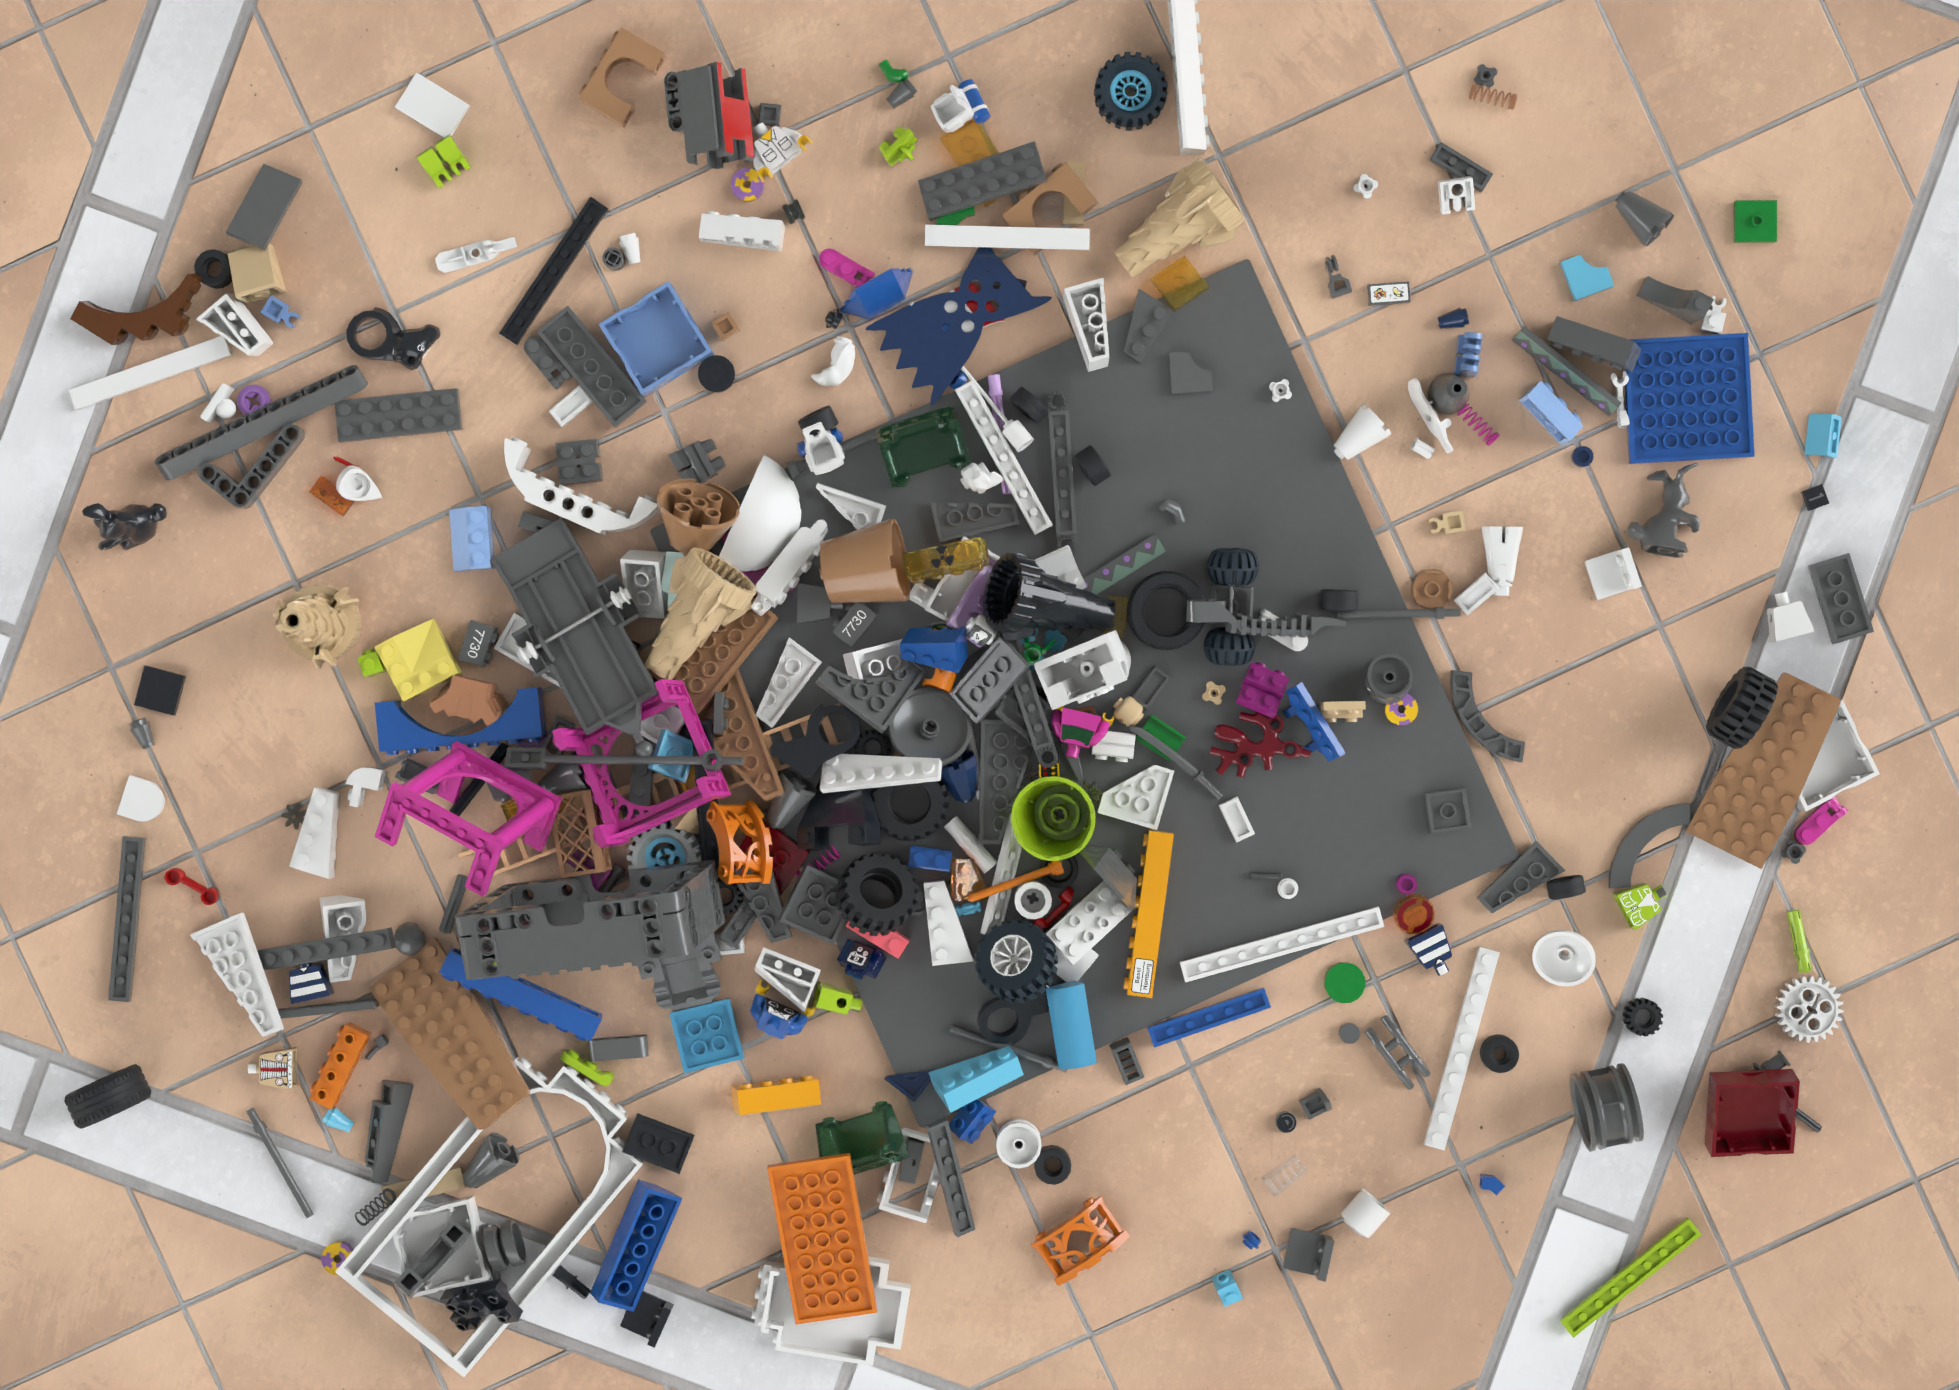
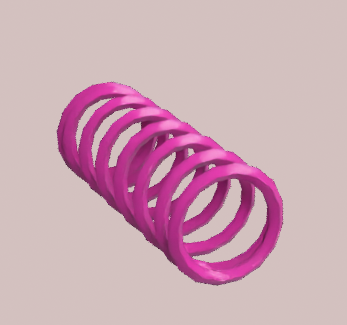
M1469 403L1466 404V406L1462 410H1460L1457 413V415L1460 416L1464 412L1469 410V412L1463 418V421H1465L1472 415H1474V417L1468 423V426L1472 425L1480 419V421L1474 427L1473 431H1476L1481 426L1485 425L1483 429L1479 432L1478 436H1481L1482 434L1490 430L1483 439V441L1488 440L1486 444L1487 446H1490L1500 436V434H1498V432H1495L1490 435V433L1493 430V427H1490L1484 431V429L1488 425V422H1484L1481 425H1479L1483 417H1479L1476 420H1474L1477 416V412L1470 414V412L1472 411V407H1468Z
M833 845L830 847L835 853L836 858L828 850H825L831 863L822 854H819L825 867L814 858V862L819 870H821L820 866L827 869L826 862L830 865L833 864L831 857L835 860H838V857L841 858ZM798 870V872H796V874H797L798 877H799V875H800V873H801L800 870Z

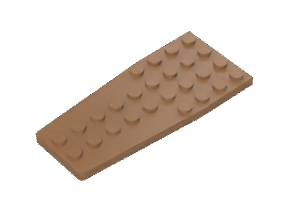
M1786 672L1782 673L1776 681L1778 693L1772 705L1773 707L1768 713L1766 720L1762 723L1761 728L1749 740L1748 744L1739 749L1732 748L1715 774L1691 818L1690 824H1688L1685 830L1687 833L1760 869L1763 868L1795 808L1841 703L1838 697Z
M433 938L418 953L409 956L370 986L369 989L408 1045L477 1129L484 1130L528 1097L530 1090L473 991L464 988L456 980L448 981L444 979L442 974L439 973L447 953L439 941Z

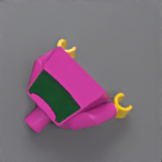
M1064 706L1054 710L1051 708V725L1055 736L1060 739L1061 743L1068 744L1065 756L1078 759L1080 747L1089 749L1090 746H1096L1106 736L1115 718L1112 716V719H1106L1105 712L1101 717L1064 708Z

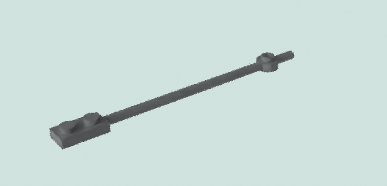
M507 747L504 767L509 770H546L547 763L703 765L707 771L716 772L723 765H743L744 758L723 757L714 749L706 751L702 756L640 757L548 755L549 750L547 748ZM716 760V763L711 765V762Z

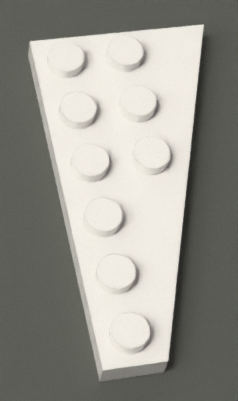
M236 914L191 934L192 939L196 940L201 946L200 950L202 953L207 955L213 963L212 967L230 991L234 992L238 998L237 1002L240 1006H244L249 1013L250 1020L262 1037L283 1030L284 1027L245 914Z

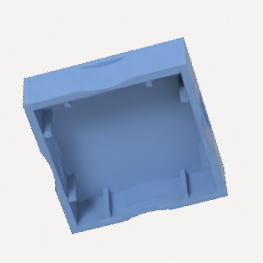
M669 281L645 295L636 304L622 309L599 323L606 338L618 353L627 372L644 397L702 363L707 357L715 355Z

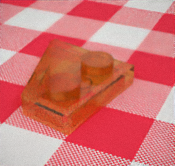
M952 859V901H968L970 894L986 889L974 859ZM989 896L980 900H988Z

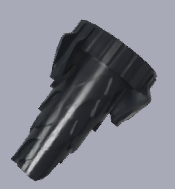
M1006 553V555H1002L989 573L983 595V613L986 623L992 630L1002 634L1006 640H1019L1035 636L1037 634L1035 628L1038 629V626L1056 629L1057 626L1069 630L1075 627L1090 631L1092 628L1111 630L1115 626L1113 620L1116 602L1114 600L1099 597L1092 592L1076 588V584L1059 580L1058 576L1046 574L1036 564L1034 559L1023 554Z

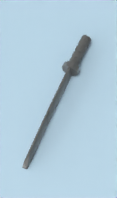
M1129 728L1182 767L1193 777L1192 779L1195 782L1201 783L1217 800L1222 797L1223 793L1206 779L1204 772L1198 771L1183 757L1143 728Z

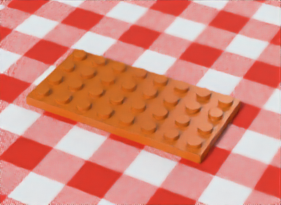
M850 1153L768 1165V1176L795 1324L877 1313V1303Z

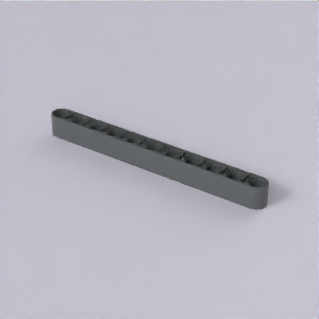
M357 365L348 366L156 458L155 465L166 480L175 479L200 467L202 464L209 463L273 433L287 424H292L366 388L368 382Z

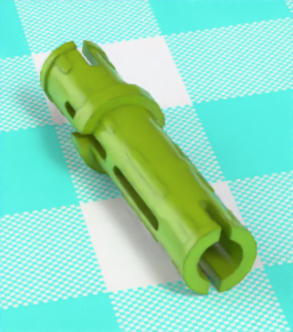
M1800 910L1787 911L1794 946L1793 955L1796 956L1798 972L1812 971L1809 959L1810 948H1807Z

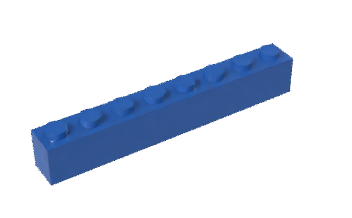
M451 946L439 971L442 977L448 981L456 980L466 989L480 991V994L486 998L491 999L494 997L500 1000L499 1003L507 1007L514 1006L518 1008L520 1013L527 1016L530 1014L534 1015L538 1021L544 1024H554L562 1032L569 1031L574 1033L575 1037L582 1041H586V1039L592 1040L602 1020L601 1013L521 977L519 979H512L510 976L467 980L461 950Z

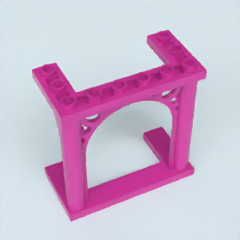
M661 679L655 682L659 694L642 703L641 721L678 704L699 756L711 750L712 748L683 680ZM605 725L589 735L585 734L582 727L558 728L553 730L552 733L554 736L553 742L560 751L575 750L577 755H594L591 747L597 744L604 750L602 755H609L612 744L622 731ZM608 736V742H607V743H605V742L602 741V740H599V738H601V737H602V739H605V738ZM713 760L711 765L715 764L716 760ZM579 764L585 772L584 778L587 785L593 791L592 798L601 811L600 817L604 824L592 828L594 841L600 848L624 845L630 842L629 838L709 801L726 798L731 795L721 769L716 772H709L705 769L708 777L697 779L696 783L698 786L657 805L641 806L629 802L616 791L609 777L608 764H602L600 769L598 767L599 764ZM613 797H615L618 801L616 806L614 805L615 803L612 800ZM626 805L628 815L625 819L621 820L618 812L621 806ZM635 809L639 811V815H634Z
M456 741L452 744L449 754L401 785L397 782L391 784L375 837L392 847L396 845L406 814L476 852L465 887L483 897L488 892L503 849L524 833H526L524 843L540 852L545 849L562 798ZM465 777L482 779L509 794L517 805V813L490 834L424 798L421 794L440 782L436 794L454 804L459 798Z

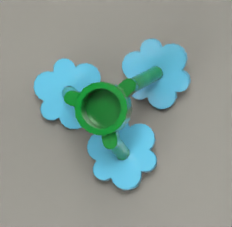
M1059 630L1046 631V638L1044 639L1046 646L1044 648L1037 644L1029 643V641L1033 642L1035 640V636L1020 639L1021 644H1024L1026 649L1024 650L1025 659L1030 664L1031 672L1035 669L1034 663L1044 660L1043 654L1048 649L1055 652L1057 649L1062 650L1064 648L1063 644L1066 643L1067 639L1064 635H1061Z

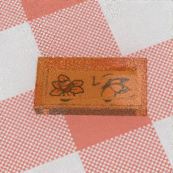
M323 476L319 477L309 491L341 516H345L355 502L342 497L338 493L336 485Z

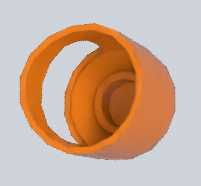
M932 667L935 669L933 678H924L922 686L933 687L950 693L957 673Z

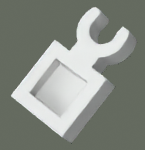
M1712 296L1711 298L1714 300L1710 306L1711 309L1708 310L1706 316L1702 319L1700 330L1719 335L1722 334L1726 313H1722L1721 309L1725 307L1727 301L1723 298L1720 305H1716V296Z

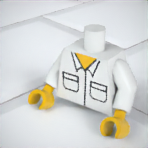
M763 122L758 124L753 129L759 137L754 142L753 164L761 182L764 183L763 178L767 175L772 178V175L802 152L801 148L803 151H807L804 147L805 144H813L809 137L786 127L779 128L774 126L768 130Z

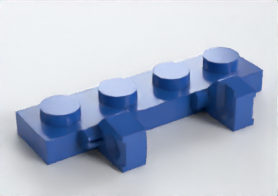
M1301 682L1286 690L1285 692L1290 700V707L1284 710L1283 713L1286 718L1297 714L1298 718L1304 721L1312 736L1311 739L1313 741L1304 747L1307 750H1311V752L1318 749L1319 753H1322L1328 762L1345 754V751L1303 683Z

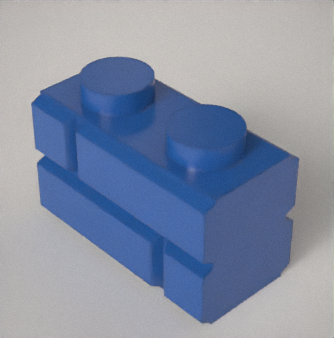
M911 845L908 867L949 872L952 850Z

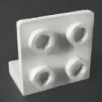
M1069 545L1035 559L1036 564L1046 574L1058 576V579L1061 581L1076 584V588L1084 589L1087 587Z
M1629 547L1584 562L1597 600L1642 587Z

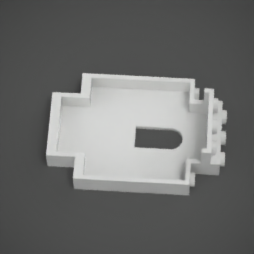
M868 1256L878 1309L877 1313L795 1324L785 1264L766 1260L764 1266L759 1268L758 1278L762 1280L761 1286L756 1287L755 1299H758L757 1307L753 1306L751 1319H755L754 1326L761 1327L762 1333L769 1334L770 1328L778 1330L774 1331L772 1342L776 1343L775 1350L873 1366L876 1346L901 1350L911 1284L887 1280L890 1260Z

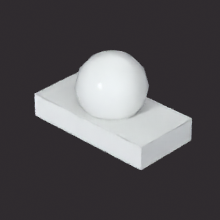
M221 384L200 415V418L213 423L217 415L223 419H228L235 415V403L229 399L235 389L227 384Z

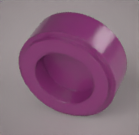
M1401 874L1396 879V889L1405 895L1412 894L1417 888V881L1410 874Z

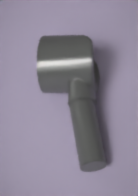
M385 1034L374 1039L377 1046L365 1056L367 1060L388 1044Z

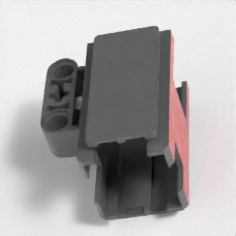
M720 62L709 63L690 70L672 71L666 74L664 87L668 125L672 131L684 133L686 159L689 164L698 165L697 154L706 153L707 165L715 169L723 168V162L728 163L743 159L745 163L753 161L754 148L745 68L735 70V76L727 77L726 79L722 77Z

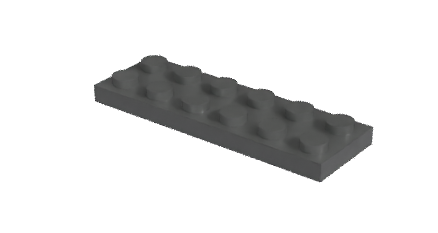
M1035 141L918 180L930 221L1047 182Z
M569 306L536 331L615 428L647 403L641 393Z
M457 388L348 399L334 403L338 442L340 443L463 430L459 390Z

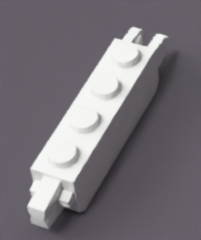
M818 520L810 529L808 527H801L756 584L757 597L751 606V609L758 615L762 616L771 607L775 608L778 604L781 605L785 601L786 593L789 589L795 588L798 584L800 575L810 569L811 561L814 557L820 556V544L828 532L825 520Z

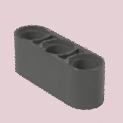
M647 1035L588 1040L589 1061L649 1056Z

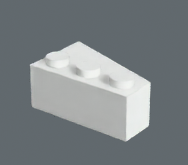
M226 293L196 319L207 325L215 333L226 338L228 342L249 356H260L274 344L243 302L236 298L235 294Z

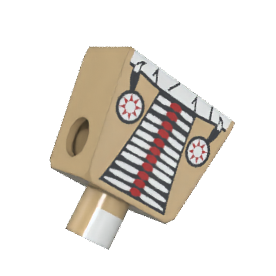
M297 1047L260 1054L259 1062L248 1063V1074H259V1084L285 1089L297 1087Z

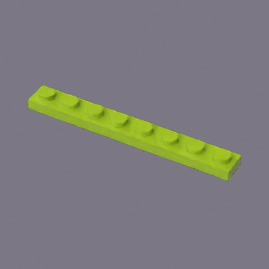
M1686 1217L1559 1319V1321L1574 1338L1702 1234L1691 1220Z

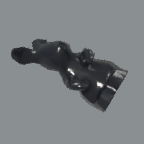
M96 503L87 506L82 511L83 516L94 518L93 522L99 528L100 536L106 539L99 543L98 548L100 550H108L117 545L122 546L124 550H128L146 543L155 536L157 522L164 520L167 515L166 508L158 503H154L151 507L130 504L121 510L111 511L106 510L103 505Z

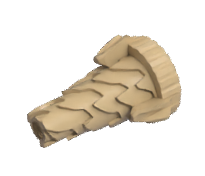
M1201 157L1191 165L1181 168L1165 194L1167 199L1156 207L1157 211L1151 214L1140 228L1128 236V241L1114 251L1119 261L1132 277L1141 273L1159 258L1163 260L1171 253H1178L1190 243L1194 245L1199 241L1200 246L1205 248L1229 241L1235 237L1237 228L1246 220L1236 203Z
M692 548L686 557L677 558L672 569L669 592L677 594V596L667 609L669 614L661 624V632L652 644L654 648L645 662L646 669L651 670L664 679L672 680L682 664L690 658L698 647L701 648L712 631L716 633L720 625H728L751 608V600L757 593L756 586L736 567L704 549Z
M311 585L300 589L299 592H295L287 602L281 598L277 601L278 606L275 608V613H273V617H278L275 621L276 629L284 634V640L296 654L303 656L305 659L313 660L316 669H321L322 664L325 662L332 667L336 666V660L342 657L343 654H347L355 646L356 640L360 636L362 624L361 614L357 603L360 601L358 598L352 599L349 596L350 588L347 586L339 590V588L328 585ZM294 615L298 617V624L296 626L293 623Z

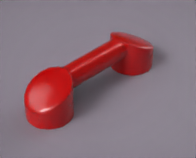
M172 868L165 873L164 878L169 885H177L181 882L201 893V901L205 905H212L218 901L219 893L215 887L207 888L187 877L182 869Z
M1068 886L1058 896L1062 903L1046 919L1043 917L1035 919L1032 924L1037 925L1041 930L1051 926L1070 906L1074 890Z

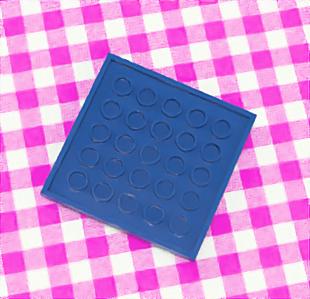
M1748 333L1631 339L1641 348V352L1633 372L1626 371L1629 378L1628 383L1625 385L1626 412L1629 418V425H1627L1629 464L1755 457Z

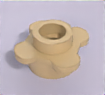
M1209 681L1206 684L1207 688L1202 698L1205 701L1210 700L1214 704L1219 705L1222 702L1221 697L1225 693L1226 688L1223 685L1218 686L1214 682Z

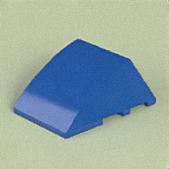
M889 269L854 289L849 299L844 302L845 305L840 308L841 312L870 320L904 301L912 277V269Z

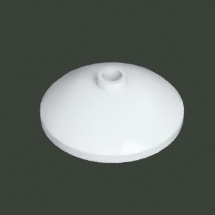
M1555 930L1546 933L1536 942L1532 960L1536 971L1548 982L1558 986H1574L1584 982L1591 976L1595 968L1596 956L1593 947L1583 936L1568 930Z

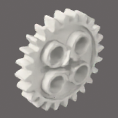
M1808 975L1807 980L1804 976H1800V982L1793 978V985L1785 983L1787 990H1779L1783 996L1776 997L1780 1004L1774 1005L1775 1008L1780 1009V1012H1777L1775 1016L1782 1018L1777 1022L1780 1025H1785L1782 1030L1784 1032L1790 1031L1788 1036L1792 1038L1796 1036L1798 1041H1801L1804 1037V1041L1807 1043L1810 1042L1811 1038L1814 1042H1818V1036L1825 1040L1826 1032L1833 1035L1831 1028H1839L1835 1022L1842 1021V1018L1838 1017V1013L1844 1012V1010L1838 1008V1006L1843 1004L1842 1001L1837 1000L1841 995L1833 993L1836 987L1829 986V981L1825 980L1822 982L1820 977H1816L1814 981V976ZM1808 989L1810 995L1804 1000L1803 992ZM1826 1001L1827 1007L1821 1011L1820 1004ZM1807 1006H1810L1811 1012H1808ZM1794 1007H1797L1798 1014L1792 1017L1791 1011ZM1814 1018L1815 1025L1812 1028H1809L1808 1022L1810 1019Z

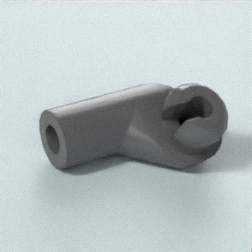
M1164 499L1159 503L1160 511L1172 513L1176 524L1185 522V517L1179 503L1171 499Z

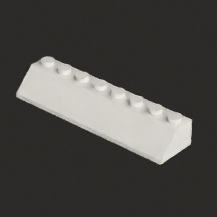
M1167 0L1180 156L1205 154L1206 148L1210 147L1209 135H1205V127H1208V117L1203 113V107H1206V95L1202 94L1201 86H1204L1205 81L1204 73L1200 74L1203 57L1202 53H1198V45H1201V34L1196 29V25L1199 24V12H1195L1194 5L1198 3V0Z

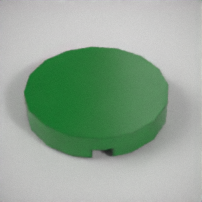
M1339 962L1331 966L1326 972L1324 979V988L1327 994L1334 1001L1340 1003H1351L1357 1000L1363 994L1366 986L1362 971L1356 965L1348 962Z

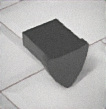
M1321 1088L1316 1089V1092L1299 1100L1308 1120L1332 1110L1331 1103Z

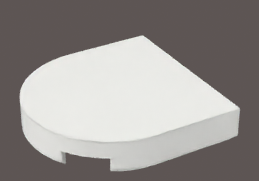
M129 775L117 814L141 822L152 820L163 811L165 797L156 783Z

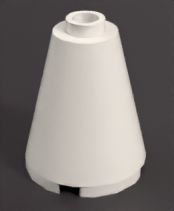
M1363 404L1335 442L1334 446L1336 449L1334 452L1341 460L1344 457L1349 460L1389 437L1391 432L1389 429L1386 430L1383 426L1384 423L1379 417Z

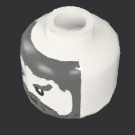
M978 615L975 619L971 617L965 625V628H967L966 636L980 646L989 645L997 634V631L992 630L986 623L983 615Z

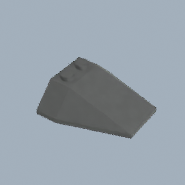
M1086 845L1080 851L1083 857L1114 893L1131 910L1135 909L1137 878L1134 876L1136 871L1129 863L1124 865L1120 860L1123 856L1116 848L1111 850L1108 846Z

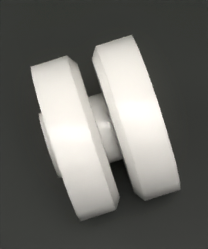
M1016 1118L1007 1121L1001 1126L997 1133L996 1148L999 1157L1005 1164L1014 1168H1024L1034 1163L1039 1157L1042 1147L1041 1137L1033 1123L1026 1119ZM1021 1141V1146H1017L1016 1142Z

